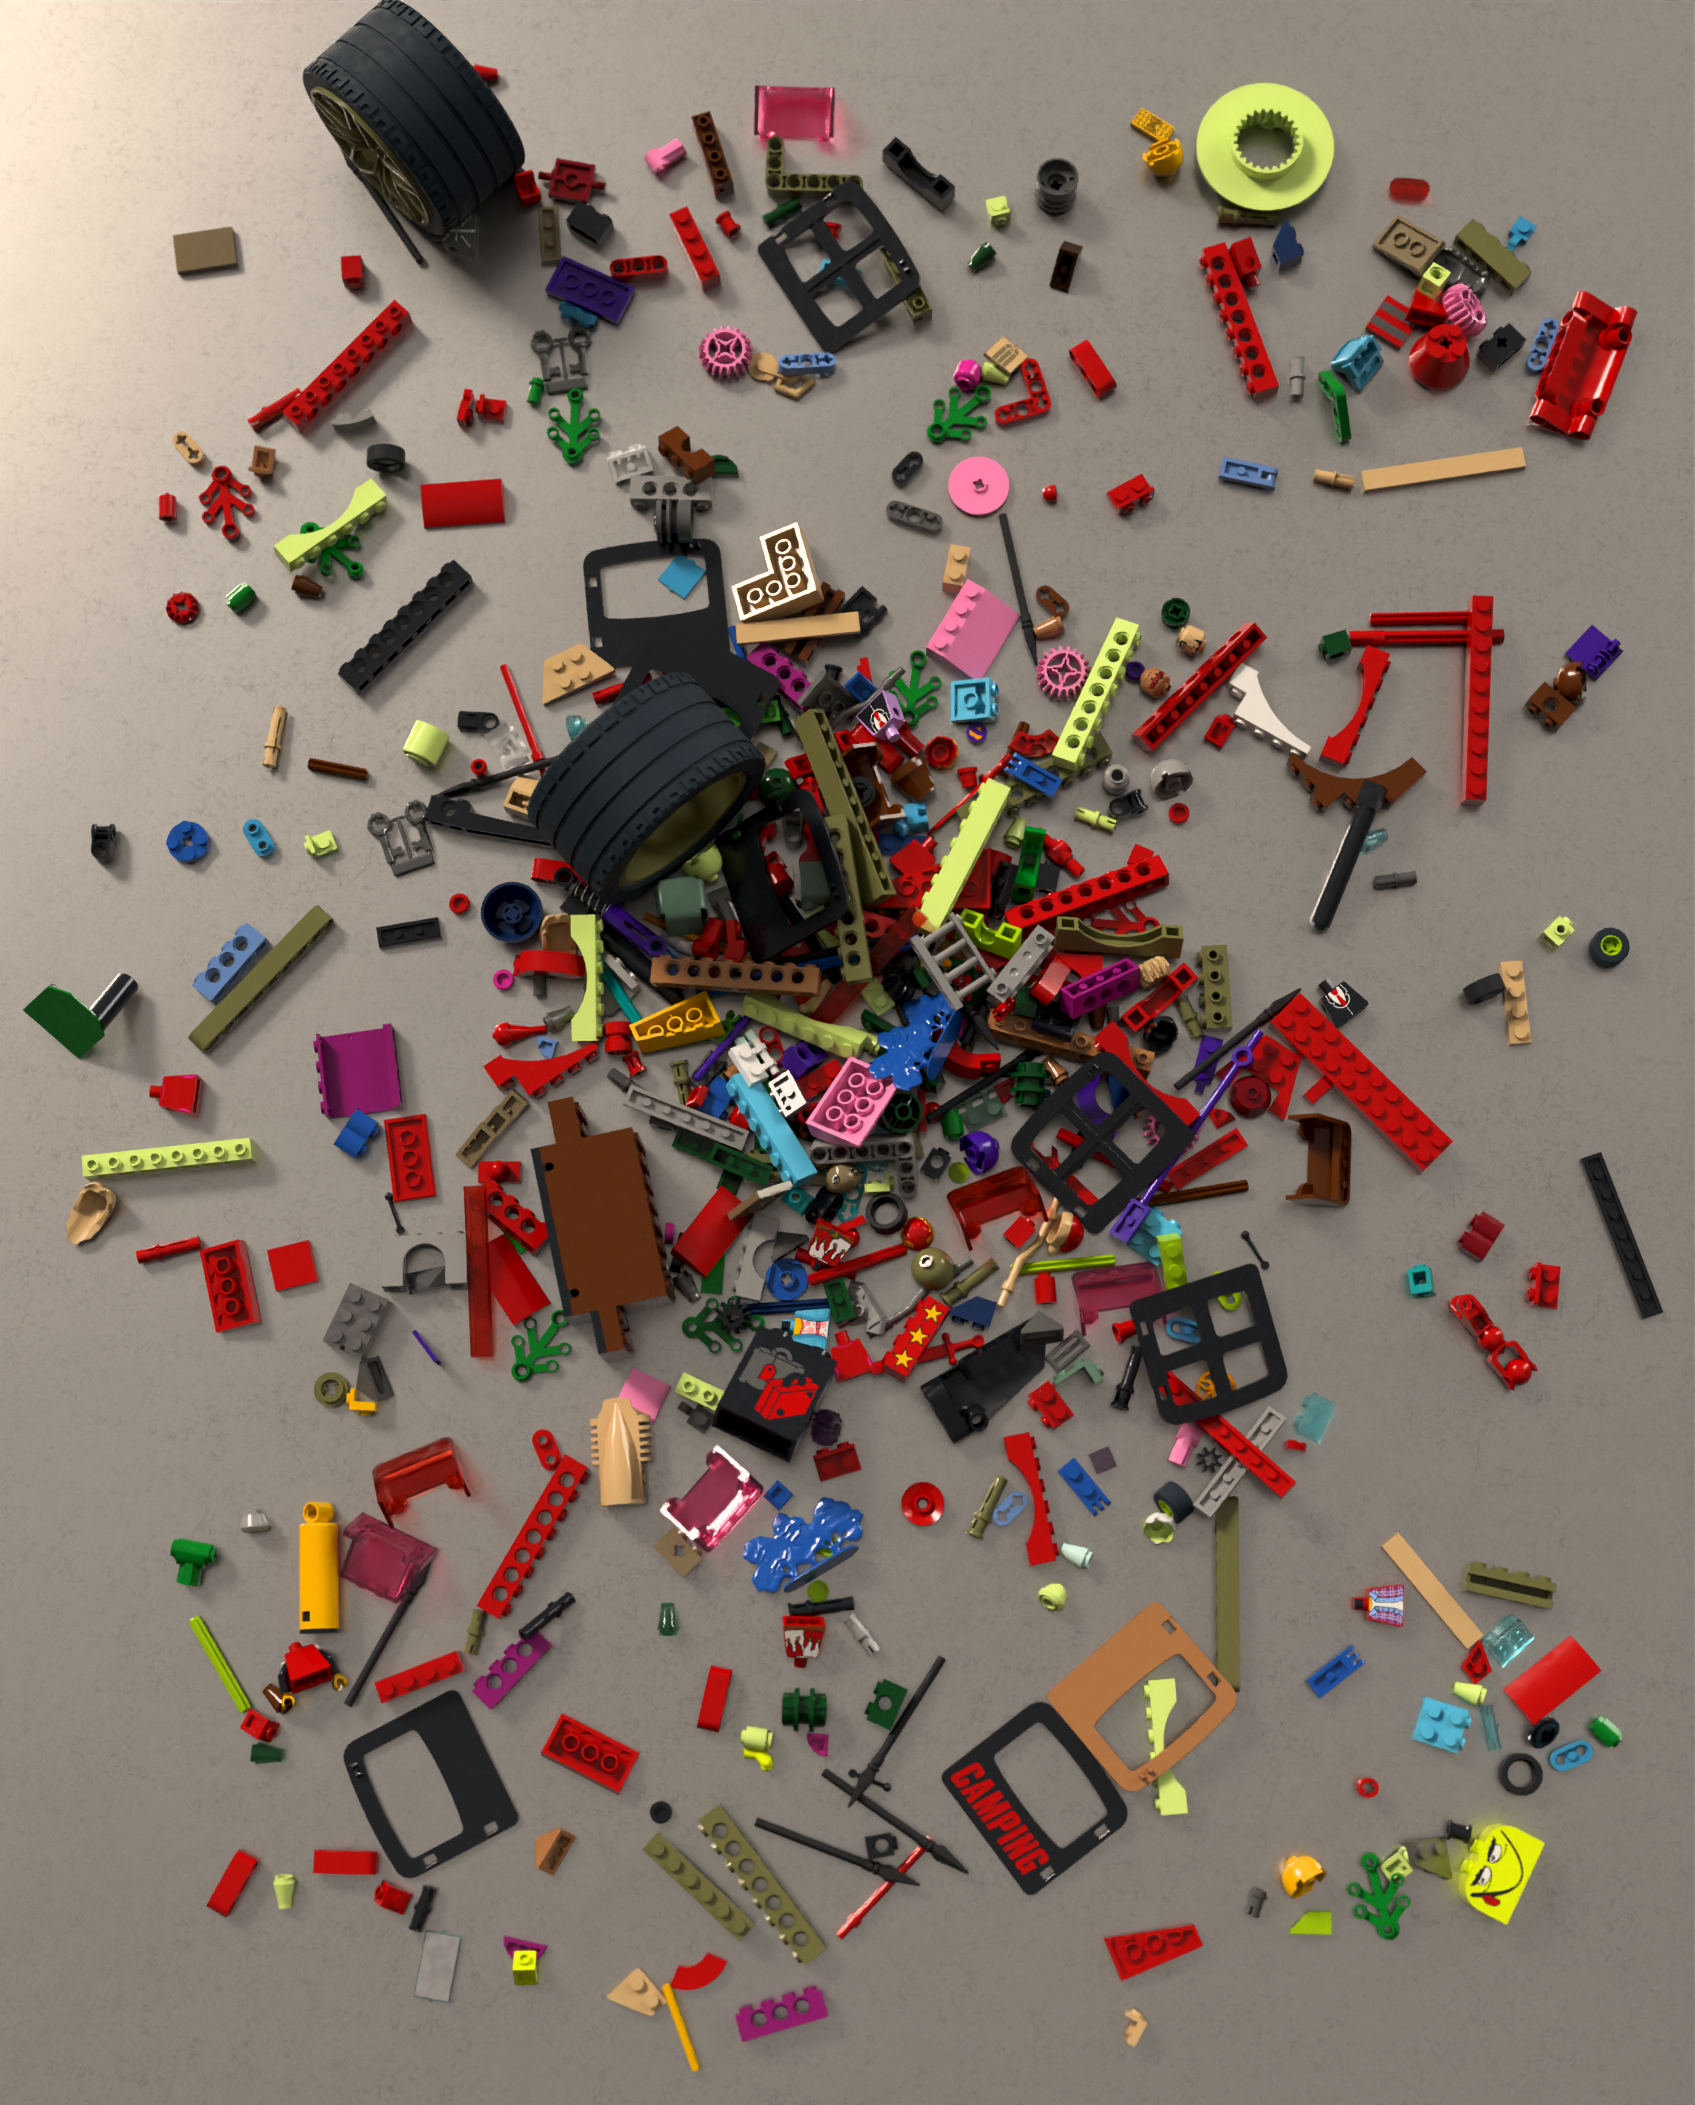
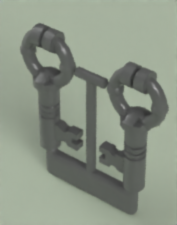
M574 325L568 334V341L571 346L577 349L579 363L576 365L569 364V367L572 368L570 373L580 371L581 376H583L582 378L568 380L563 341H567V338L564 337L554 339V342H559L564 380L549 382L553 374H560V371H557L560 370L559 366L551 368L548 363L547 354L552 349L553 339L545 330L535 331V334L531 337L530 346L540 356L542 377L544 382H546L548 394L569 392L575 388L580 390L588 388L587 375H589L585 348L590 343L591 334L582 325ZM578 331L579 333L584 332L586 339L584 342L576 343L573 340V334L578 333ZM547 338L548 346L546 348H537L535 340Z
M417 799L413 800V802H408L404 811L405 815L392 818L390 821L385 814L379 811L376 814H370L371 817L367 822L369 832L379 838L387 864L391 865L394 876L434 864L432 852L430 851L433 848L424 824L428 808ZM414 806L415 808L421 807L423 815L413 819L409 812L411 809H414ZM404 816L410 823L417 826L421 838L418 842H411L412 845H415L413 850H417L418 847H424L425 852L428 851L426 854L415 858L412 857L400 821L404 819ZM377 819H383L386 827L385 829L375 831L372 822L377 821ZM397 821L409 860L394 864V857L397 854H404L403 851H400L402 846L391 849L387 837L391 822Z

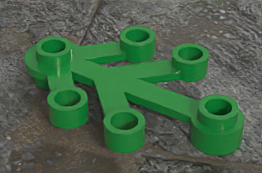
M986 385L978 386L975 390V396L957 410L961 391L958 387L950 388L949 417L942 422L945 402L941 399L935 400L933 403L935 411L934 423L929 425L927 429L928 438L933 442H941L946 437L960 438L963 442L970 441L972 437L970 429L954 430L949 428L955 424L975 426L979 430L985 429L987 419L984 416L966 417L965 415L978 404L987 403L991 399V389ZM955 391L958 395L952 396L951 393ZM984 393L987 397L981 398L979 395ZM942 404L943 407L938 409L936 408V405ZM979 420L984 421V424L979 425L977 422ZM934 431H940L941 434L936 436L933 433ZM968 433L969 436L965 438L962 436V434Z
M577 388L571 389L567 395L571 405L570 424L561 416L558 408L552 407L548 410L549 419L555 421L569 436V444L560 436L558 428L554 426L547 429L548 438L554 440L562 448L563 458L570 464L578 463L582 459V451L593 441H597L600 438L599 430L592 427L587 431L588 436L577 444L578 436L601 418L600 411L593 408L589 410L588 417L578 425L579 406L584 402V395ZM573 394H579L577 398L572 397ZM557 412L558 415L555 416V417H552V416H551V413ZM593 413L598 414L596 418L591 417ZM556 431L557 434L554 435V436H551V435H550V432ZM592 432L597 433L595 437L590 436ZM575 451L576 453L575 455H569V452Z
M307 522L301 526L300 534L309 533L307 530L310 529L315 532L325 527H319L314 522ZM353 535L349 539L337 540L333 546L323 549L321 551L322 564L320 565V573L323 576L332 574L331 554L347 568V574L351 579H360L364 574L363 565L360 562L351 561L337 549L351 548L356 550L361 545L360 538ZM352 541L358 542L355 545L351 544ZM317 557L309 559L306 562L313 564L317 561ZM324 567H328V568H329L328 571H323L322 569H323ZM353 567L359 568L358 570H352Z
M920 650L913 651L910 655V664L913 666L910 687H907L901 677L895 682L897 688L907 699L906 708L899 701L896 691H887L897 697L904 719L908 716L912 717L913 720L907 722L910 729L917 726L919 716L929 709H936L938 706V699L935 696H929L926 702L916 709L915 702L931 690H938L941 687V679L933 676L928 683L918 689L920 670L926 663V655ZM916 658H920L922 661L921 663L917 664L914 662V660ZM896 670L891 671L888 677H890ZM936 680L939 682V684L937 686H933L931 682ZM934 700L936 704L931 706L928 702Z
M735 1296L730 1297L732 1299L737 1300V1297ZM709 1298L706 1301V1306L696 1317H688L683 1321L682 1331L684 1335L689 1338H699L708 1346L713 1354L721 1351V1344L717 1340H712L704 1331H714L730 1345L733 1352H739L743 1348V1344L739 1339H735L726 1333L727 1326L723 1329L719 1328L723 1321L716 1322L715 1317L712 1322H703L711 1311L718 1309L719 1302L715 1298ZM710 1301L716 1302L715 1308L708 1306ZM758 1314L750 1317L751 1323H744L753 1332H757L759 1326L755 1327L752 1325L754 1319H759L760 1325L765 1327L764 1318ZM691 1323L696 1324L694 1331L688 1329ZM739 1342L740 1348L733 1349L732 1344ZM717 1343L719 1345L718 1350L713 1351L711 1345Z
M563 1310L553 1312L551 1316L552 1324L538 1342L536 1335L537 1321L534 1318H527L524 1321L530 1347V1354L526 1359L524 1358L522 1348L525 1344L524 1338L520 1335L513 1336L511 1343L515 1349L516 1363L512 1366L511 1373L515 1380L525 1382L535 1373L547 1371L555 1373L559 1369V1364L555 1360H549L545 1364L533 1365V1363L539 1357L557 1354L567 1356L571 1353L572 1348L566 1342L558 1346L546 1347L557 1330L568 1324L565 1318L562 1323L557 1322L558 1316H564ZM529 1321H534L533 1328L527 1327ZM521 1338L522 1343L518 1346L515 1345V1339ZM564 1345H567L569 1347V1350L566 1353H563L561 1351V1348ZM552 1362L555 1363L556 1368L554 1370H549V1364ZM522 1367L526 1369L524 1375L519 1374V1369Z
M1369 1852L1362 1857L1361 1864L1369 1873L1374 1895L1364 1890L1357 1882H1353L1348 1886V1893L1352 1897L1358 1896L1379 1909L1380 1917L1369 1912L1365 1905L1360 1904L1354 1909L1355 1917L1358 1919L1364 1918L1375 1925L1383 1939L1393 1940L1400 1933L1398 1921L1404 1910L1410 1906L1411 1899L1407 1895H1400L1397 1899V1907L1390 1916L1388 1905L1397 1889L1403 1885L1405 1878L1399 1872L1394 1873L1390 1879L1391 1883L1384 1894L1377 1871L1380 1865V1858L1377 1854ZM1367 1859H1372L1374 1861V1865L1372 1867L1366 1864ZM1394 1876L1401 1878L1400 1884L1394 1882ZM1357 1886L1359 1892L1353 1893L1351 1887ZM1401 1898H1405L1408 1901L1406 1906L1400 1904ZM1358 1908L1364 1909L1365 1914L1363 1916L1357 1913ZM1386 1925H1390L1392 1927L1391 1933H1387L1384 1928Z

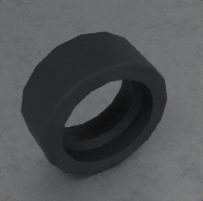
M382 443L372 445L367 448V467L382 473L402 471L405 468V450L393 444Z
M1496 973L1469 984L1463 989L1468 1003L1473 1005L1505 991L1506 986L1501 975Z
M881 1192L868 1202L866 1218L870 1226L877 1233L890 1235L900 1231L905 1226L908 1219V1211L898 1195L891 1192ZM894 1203L899 1209L897 1218L888 1224L878 1223L875 1219L876 1210L882 1204Z
M1514 1753L1508 1755L1502 1761L1499 1767V1779L1501 1785L1508 1792L1514 1795L1527 1796L1534 1793L1540 1787L1543 1780V1771L1540 1763L1534 1757L1525 1753ZM1517 1761L1528 1763L1534 1772L1532 1782L1523 1788L1514 1786L1508 1778L1509 1767Z

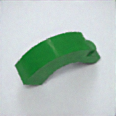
M1025 827L1018 864L1019 869L1012 894V900L1028 903L1030 900H1033L1046 834L1045 829Z

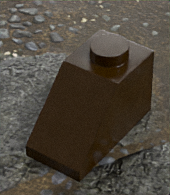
M1067 241L1062 243L1049 286L1069 291L1079 264L1083 246Z

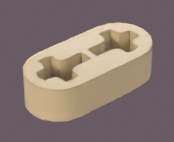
M183 431L177 432L172 440L179 453L191 466L202 465L205 455L201 448L188 433ZM181 438L185 440V442L188 445L187 447H184V445L179 442ZM193 451L199 458H192L190 452Z

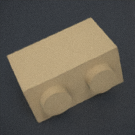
M950 544L942 584L943 591L953 593L961 591L965 584L970 559V547Z

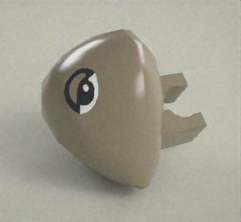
M850 1162L831 1163L826 1176V1189L832 1193H846L860 1183L863 1172Z

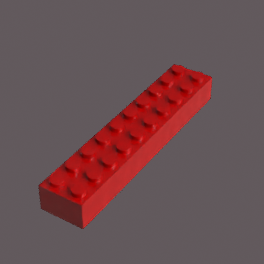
M1301 993L1270 1021L1268 1027L1295 1054L1300 1056L1301 1060L1320 1078L1324 1077L1332 1086L1331 1089L1419 1175L1453 1142Z

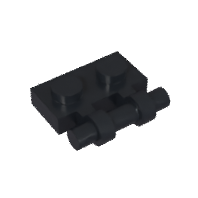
M861 586L835 614L858 612L860 633L854 635L860 639L864 634L867 635L871 631L870 628L877 621L880 622L884 618L883 615L888 609L884 605L876 609L873 605L877 602V598ZM869 612L871 616L866 622L862 621L861 618Z

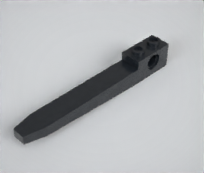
M438 794V796L431 795L425 816L428 824L470 834L553 847L535 827L475 814L470 802L464 799L455 801L443 794ZM450 808L455 809V812H454L453 815H451V816H446V815H445V812H446L448 809H450Z

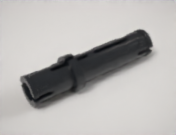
M567 1591L555 1602L551 1601L544 1611L518 1631L520 1637L527 1642L553 1619L562 1616V1612L576 1602L574 1596Z

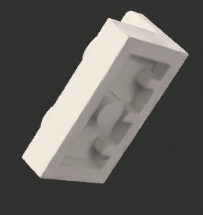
M636 444L629 447L630 451L622 453L621 450L610 453L607 461L615 483L628 479L631 475L638 476L653 471L646 446L641 447V444Z

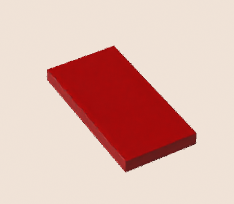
M420 1114L384 1120L394 1203L437 1197L427 1115Z

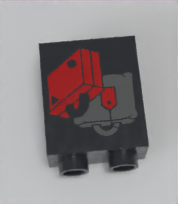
M760 1325L717 1405L711 1426L790 1463L831 1383L838 1362L831 1359L830 1354L821 1347L811 1346L808 1348L793 1341L790 1334L782 1329L771 1328L769 1330Z

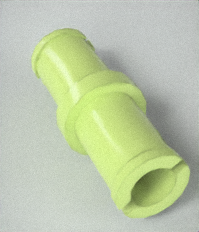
M1078 806L1074 819L1087 822L1094 828L1098 826L1114 832L1118 822L1117 819L1101 815L1099 811L1093 812Z

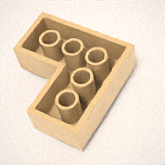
M797 522L760 537L769 569L768 572L732 586L740 619L743 623L778 620L824 601L806 535Z

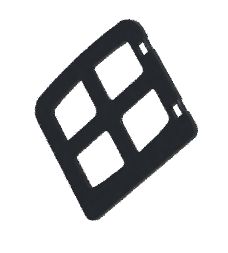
M854 182L840 184L831 193L818 200L758 246L760 257L822 350L826 353L836 351L914 294L920 285V274L903 243L871 198L859 184ZM836 196L838 201L828 207L826 202ZM850 201L871 225L873 233L850 250L845 251L825 224L824 218L843 203ZM812 230L830 257V264L808 281L802 282L791 264L785 248L805 231ZM785 233L787 238L777 244L776 239ZM880 246H885L901 275V281L877 299L857 272L856 265ZM838 277H842L863 307V310L841 326H835L813 299L817 292Z
M1105 1051L1096 1054L1082 1065L1040 1105L1013 1137L1011 1149L1015 1158L1067 1210L1076 1216L1091 1233H1099L1129 1204L1132 1198L1141 1193L1194 1140V1132L1117 1055ZM1109 1072L1129 1091V1097L1101 1124H1095L1073 1102L1072 1098L1101 1073ZM1145 1107L1164 1126L1165 1133L1140 1163H1134L1113 1142L1112 1136L1139 1108ZM1057 1113H1061L1083 1134L1084 1140L1057 1168L1052 1169L1032 1150L1031 1143ZM1100 1152L1123 1174L1124 1178L1095 1203L1087 1204L1068 1186L1067 1180L1094 1153ZM1032 1157L1041 1165L1037 1170L1028 1163ZM1078 1204L1088 1212L1084 1217L1075 1209Z
M1251 1263L1134 1300L1130 1304V1314L1137 1331L1138 1342L1151 1388L1155 1395L1158 1413L1166 1423L1179 1425L1225 1413L1277 1392L1286 1384L1288 1377L1287 1368L1259 1269L1255 1264ZM1245 1292L1249 1299L1255 1325L1224 1336H1218L1213 1326L1207 1304L1208 1300L1228 1294ZM1190 1306L1197 1324L1200 1342L1194 1346L1162 1355L1153 1328L1154 1322L1170 1313ZM1140 1323H1146L1148 1334L1143 1335ZM1260 1341L1268 1367V1374L1255 1382L1232 1390L1223 1361L1224 1354ZM1201 1360L1206 1361L1215 1388V1397L1190 1404L1176 1405L1167 1373ZM1164 1387L1166 1399L1161 1400L1158 1388Z

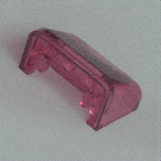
M755 85L754 135H759L758 140H769L770 136L818 137V141L830 142V138H834L836 88Z
M718 1445L706 1456V1464L709 1469L681 1500L677 1497L669 1498L659 1510L705 1552H710L719 1545L760 1498L764 1487Z

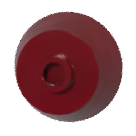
M1244 1076L1233 1083L1229 1092V1100L1233 1109L1240 1115L1256 1117L1268 1109L1271 1103V1090L1261 1078Z

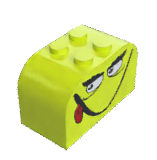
M1493 1824L1485 1828L1478 1840H1473L1469 1849L1471 1855L1468 1860L1465 1859L1460 1867L1462 1874L1459 1878L1458 1890L1462 1900L1475 1910L1507 1925L1545 1843L1512 1826Z

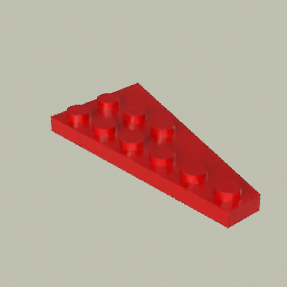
M991 847L981 852L952 910H964L965 908L969 910H990ZM940 864L921 869V871L912 874L908 873L891 880L897 894L880 906H866L864 902V908L867 910H920L923 905L921 901L925 892H930L932 888L931 881L936 873L939 874L942 867H940Z

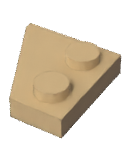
M640 1967L606 1996L614 2002L650 2017L667 2002L665 1996Z

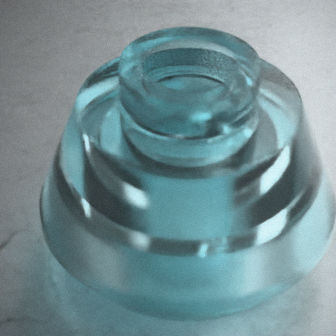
M568 715L565 718L569 737L572 741L588 723L586 718L582 719L580 715Z

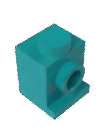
M797 1187L782 1196L781 1202L802 1217L810 1207L814 1197L800 1187ZM798 1194L800 1196L799 1200L793 1201L791 1199L792 1195Z
M1419 1264L1413 1266V1269H1408L1411 1295L1415 1299L1436 1296L1432 1269L1429 1266ZM1421 1279H1426V1283L1419 1284Z

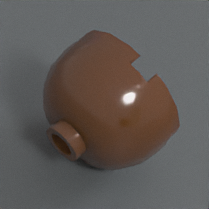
M1583 661L1566 663L1559 669L1557 678H1553L1554 690H1558L1560 695L1572 703L1586 701V697H1582V690L1584 692L1587 691L1585 668H1580Z

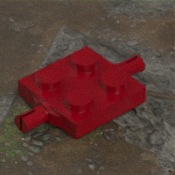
M556 158L555 167L551 173L539 171L538 180L550 181L548 196L552 199L575 203L580 201L586 204L589 202L593 189L605 191L606 182L594 180L596 166L593 164Z

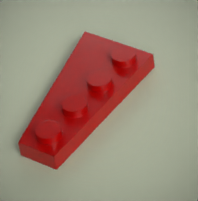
M1194 1924L1104 1938L1121 1981L1203 1946Z

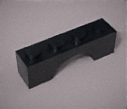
M897 137L882 150L883 162L941 211L955 198V186L941 174L935 175L926 170L914 157L911 149Z

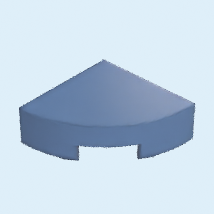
M538 1036L537 1045L540 1053L546 1059L554 1058L559 1042Z

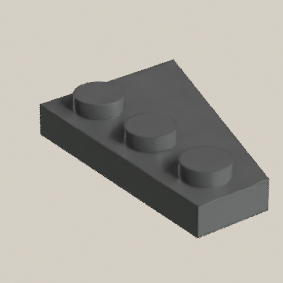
M824 670L818 674L797 700V703L801 706L824 709V711L836 716L842 710L861 703Z

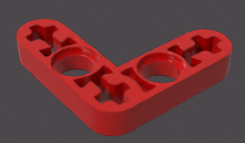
M1026 359L1021 365V374L1029 398L998 407L994 413V421L998 426L1006 427L1044 416L1050 412L1051 400L1040 366L1035 359ZM1028 365H1030L1031 368H1033L1034 377L1032 378L1030 371L1026 370ZM1033 383H1039L1042 388L1035 392L1031 390L1030 386ZM1040 396L1042 403L1046 404L1044 409L1039 406L1038 397ZM1024 406L1028 409V413L1020 415L1017 409ZM1012 409L1014 410L1013 413H1014L1015 418H1012V416H1013V415L1011 414V410H1012ZM1000 413L1007 415L1006 420L1000 417Z

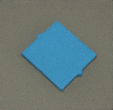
M677 555L658 578V581L668 587L670 592H675L685 600L706 574V571L695 564L694 560H690L684 555Z

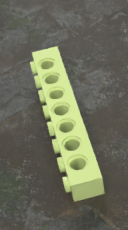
M1116 617L1052 753L1054 765L1077 772L1079 765L1082 766L1084 764L1085 752L1087 748H1091L1094 741L1093 735L1101 727V718L1109 710L1111 696L1114 697L1117 693L1118 681L1124 678L1125 666L1127 662H1131L1134 655L1133 649L1141 641L1142 634H1140L1138 624ZM1094 711L1092 714H1087L1086 712ZM1086 728L1084 731H1079L1078 729ZM1073 745H1077V746H1078L1077 748H1074V749H1073V748H1070V747L1073 746Z
M251 1138L84 1155L82 1156V1172L84 1178L98 1180L256 1163L255 1142Z

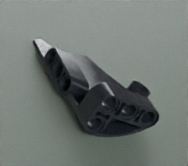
M1031 1318L962 1357L957 1365L920 1386L953 1444L975 1431L985 1430L988 1426V1420L1045 1367L1046 1343L1020 1345L1021 1329ZM975 1416H981L980 1422L972 1423Z

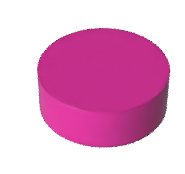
M502 969L495 973L493 983L498 990L508 991L514 986L515 979L510 971Z
M666 1222L664 1243L672 1244L674 1224Z

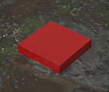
M309 1240L267 1250L276 1292L318 1282Z

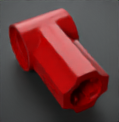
M905 721L898 729L901 735L900 739L893 743L889 740L886 741L900 747L912 759L925 746L909 731L910 727Z
M710 917L701 938L696 939L692 944V954L696 957H706L715 960L719 955L718 942L726 924L723 921Z

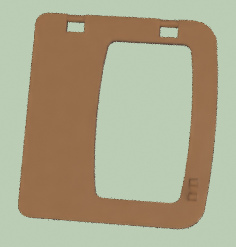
M1152 1603L1048 1692V1700L1116 1783L1129 1792L1142 1790L1176 1765L1225 1720L1234 1710L1237 1702L1233 1687L1160 1603ZM1167 1621L1175 1628L1171 1635L1162 1626ZM1181 1655L1214 1692L1216 1701L1186 1732L1161 1753L1134 1771L1129 1770L1099 1735L1095 1725L1139 1681L1173 1656ZM1211 1673L1220 1681L1216 1687L1207 1678Z

